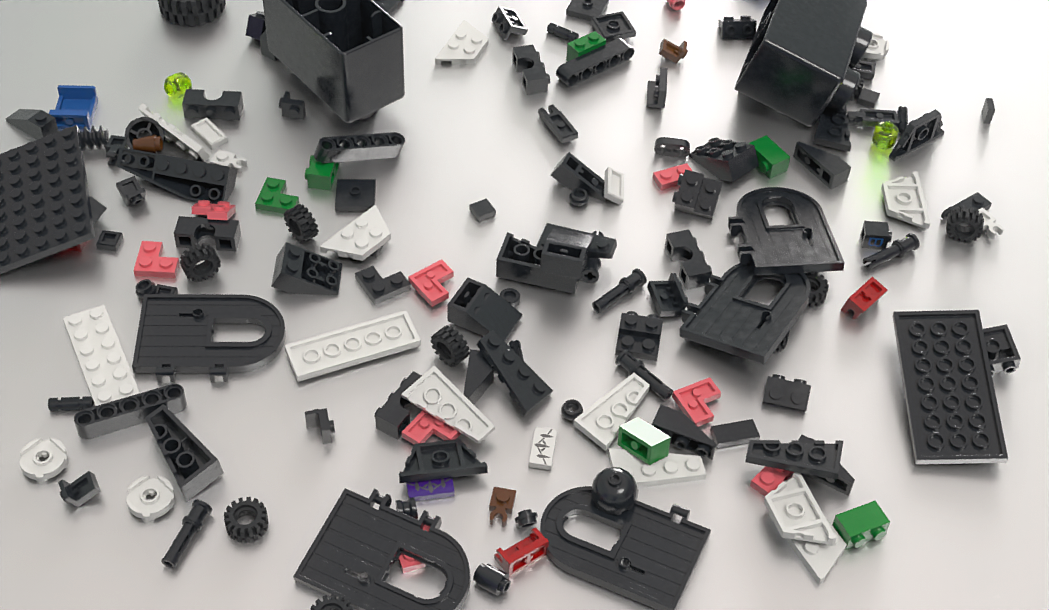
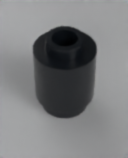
M481 563L473 576V580L477 582L478 586L497 596L506 593L511 584L509 574L491 564L485 565Z

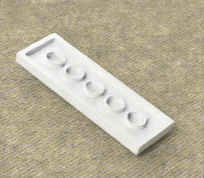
M105 305L63 317L66 330L95 406L139 394L140 392Z
M402 311L284 346L294 374L299 382L421 346V340L407 311Z

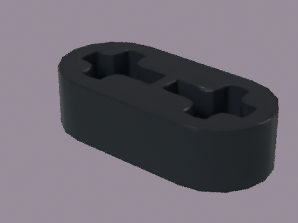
M659 137L655 141L654 151L661 156L684 158L690 153V143L685 139Z

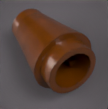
M152 135L133 139V150L158 154V152L163 151L162 137Z

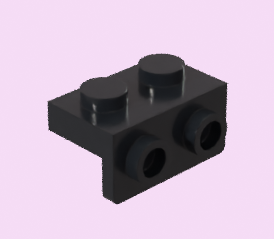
M723 16V19H718V26L722 28L721 38L723 39L754 38L756 34L757 21L752 19L751 16H740V19H734V16Z
M671 273L668 281H649L647 288L659 317L681 316V311L687 307L688 298L684 294L681 281L678 280L676 273Z
M773 374L772 377L768 376L762 403L806 412L811 385H807L805 380L794 379L793 382L785 380V376Z

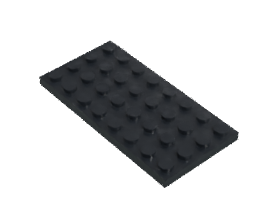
M979 310L894 311L892 317L915 464L1007 463L1008 454Z

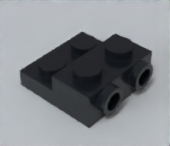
M685 169L684 175H679L677 183L680 186L679 192L675 191L672 202L675 203V210L713 219L723 182L705 178L702 173Z
M634 311L622 313L615 355H619L623 350L628 349L634 358L657 361L663 319L655 314L641 316Z
M1008 325L984 328L983 333L992 376L1000 371H1004L1005 374L1016 371L1019 368L1021 358Z

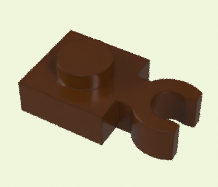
M500 487L493 488L489 511H492L490 513V525H493L496 518L502 519V527L507 525V514H512L516 490Z

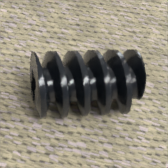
M102 125L99 126V131H96L94 126H92L90 132L86 126H84L83 132L80 131L83 151L86 150L87 146L89 150H93L95 146L98 150H101L102 145L105 147L109 140L108 128L104 130Z

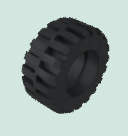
M158 0L161 14L168 21L174 24L178 23L180 26L189 25L192 27L198 24L204 25L206 22L210 23L214 18L217 19L225 9L226 0Z

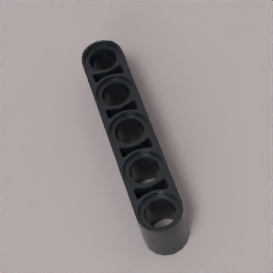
M619 38L560 65L556 70V76L568 87H572L628 61L634 55L635 50L625 40Z
M397 132L323 137L318 142L314 158L321 163L395 158L399 156L405 143V138Z
M170 384L81 410L74 416L78 435L82 439H92L146 423L145 417L163 404L173 414L179 413L187 406L184 388L179 384Z

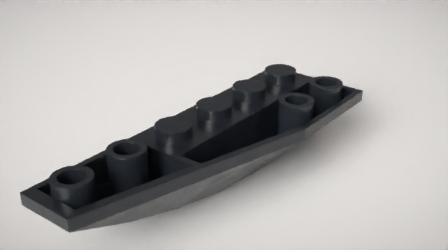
M122 147L119 148L116 165L185 199L195 201L208 200L211 204H218L219 201L228 200L234 190L238 170L228 166Z

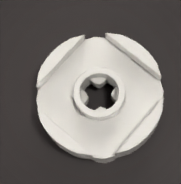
M872 32V39L862 58L882 61L888 53L890 43L888 40L885 41L883 39V35Z
M42 438L35 439L28 443L20 453L19 464L22 472L28 478L35 479L39 483L47 482L68 466L65 446L54 438L44 441ZM40 457H48L45 461L40 462L39 460Z
M144 476L137 479L128 488L126 498L128 509L134 516L142 518L146 522H151L155 518L164 515L175 504L172 484L161 476H157V478ZM147 495H156L152 500H147L146 498Z

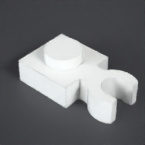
M218 150L210 161L211 164L238 169L237 173H242V166H247L246 159L236 158V154L223 150Z
M984 208L979 209V214L982 213L984 218L983 231L987 232L988 237L994 239L996 232L1002 235L1004 228L999 224H995L997 219Z

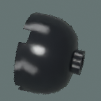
M136 118L126 127V144L130 149H133V139L152 135L161 136L164 142L163 129L152 118Z
M610 467L596 475L592 483L591 497L600 511L610 515H619L622 511L627 509L629 511L633 508L637 501L638 488L634 477L628 471L619 467Z

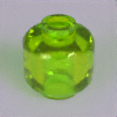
M178 72L165 79L164 90L172 98H181L184 96L186 89H192L191 79L185 73Z
M891 122L878 123L875 126L872 141L879 149L892 148L896 144L899 130Z

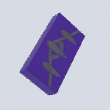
M452 477L406 483L408 499L414 497L415 501L455 496Z

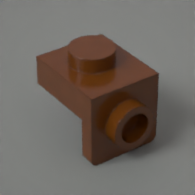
M663 39L660 43L659 54L676 64L681 58L684 59L688 52L685 40L680 46L666 39Z

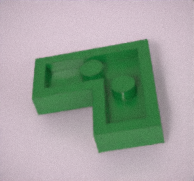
M267 177L255 202V208L284 214L287 210L299 204V197L283 194L286 188V180Z

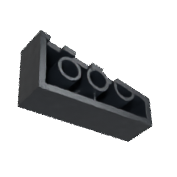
M507 232L496 259V277L575 294L580 279L540 272L543 246L538 248L531 245L530 241L523 238L521 240L516 239L514 234Z
M164 404L145 417L187 502L224 473L218 459Z

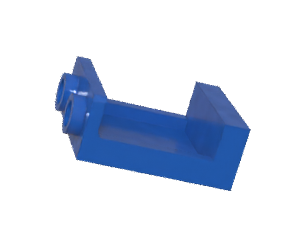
M58 85L59 98L56 108L49 111V114L55 117L58 129L77 125L80 130H83L84 126L90 130L98 104L96 87Z

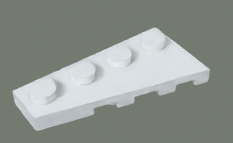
M142 103L138 107L144 117L152 118L160 124L164 132V138L167 141L176 142L175 145L182 151L188 150V154L196 160L199 158L206 162L210 157L202 146L186 134H182L171 123L168 124L156 112L153 114L147 105Z
M435 366L401 394L402 398L478 444L495 430V425Z
M631 374L574 419V426L606 451L618 435L619 426L628 421L649 391L650 384L637 374Z
M608 448L611 467H619L628 471L634 477L637 488L706 479V471L701 456L669 453L667 457L648 465L625 449Z

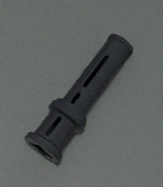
M587 258L582 274L583 281L588 283L598 281V270L601 267V260L599 258Z
M909 233L906 235V238L893 241L891 246L864 258L863 264L871 262L864 267L867 270H871L896 256L903 257L906 255V252L917 250L920 246L917 236Z
M638 268L634 269L628 277L621 278L616 287L592 303L593 309L597 313H602V311L624 295L632 294L635 288L647 283L645 274Z
M628 349L623 350L618 355L615 364L627 370L629 376L633 373L637 374L650 384V389L664 401H667L672 396L673 390L647 370L644 362L634 358Z
M202 500L193 501L192 509L188 516L182 519L183 526L161 560L162 564L171 569L176 567L194 534L201 531L203 528L202 523L206 516L212 513V508L209 504Z

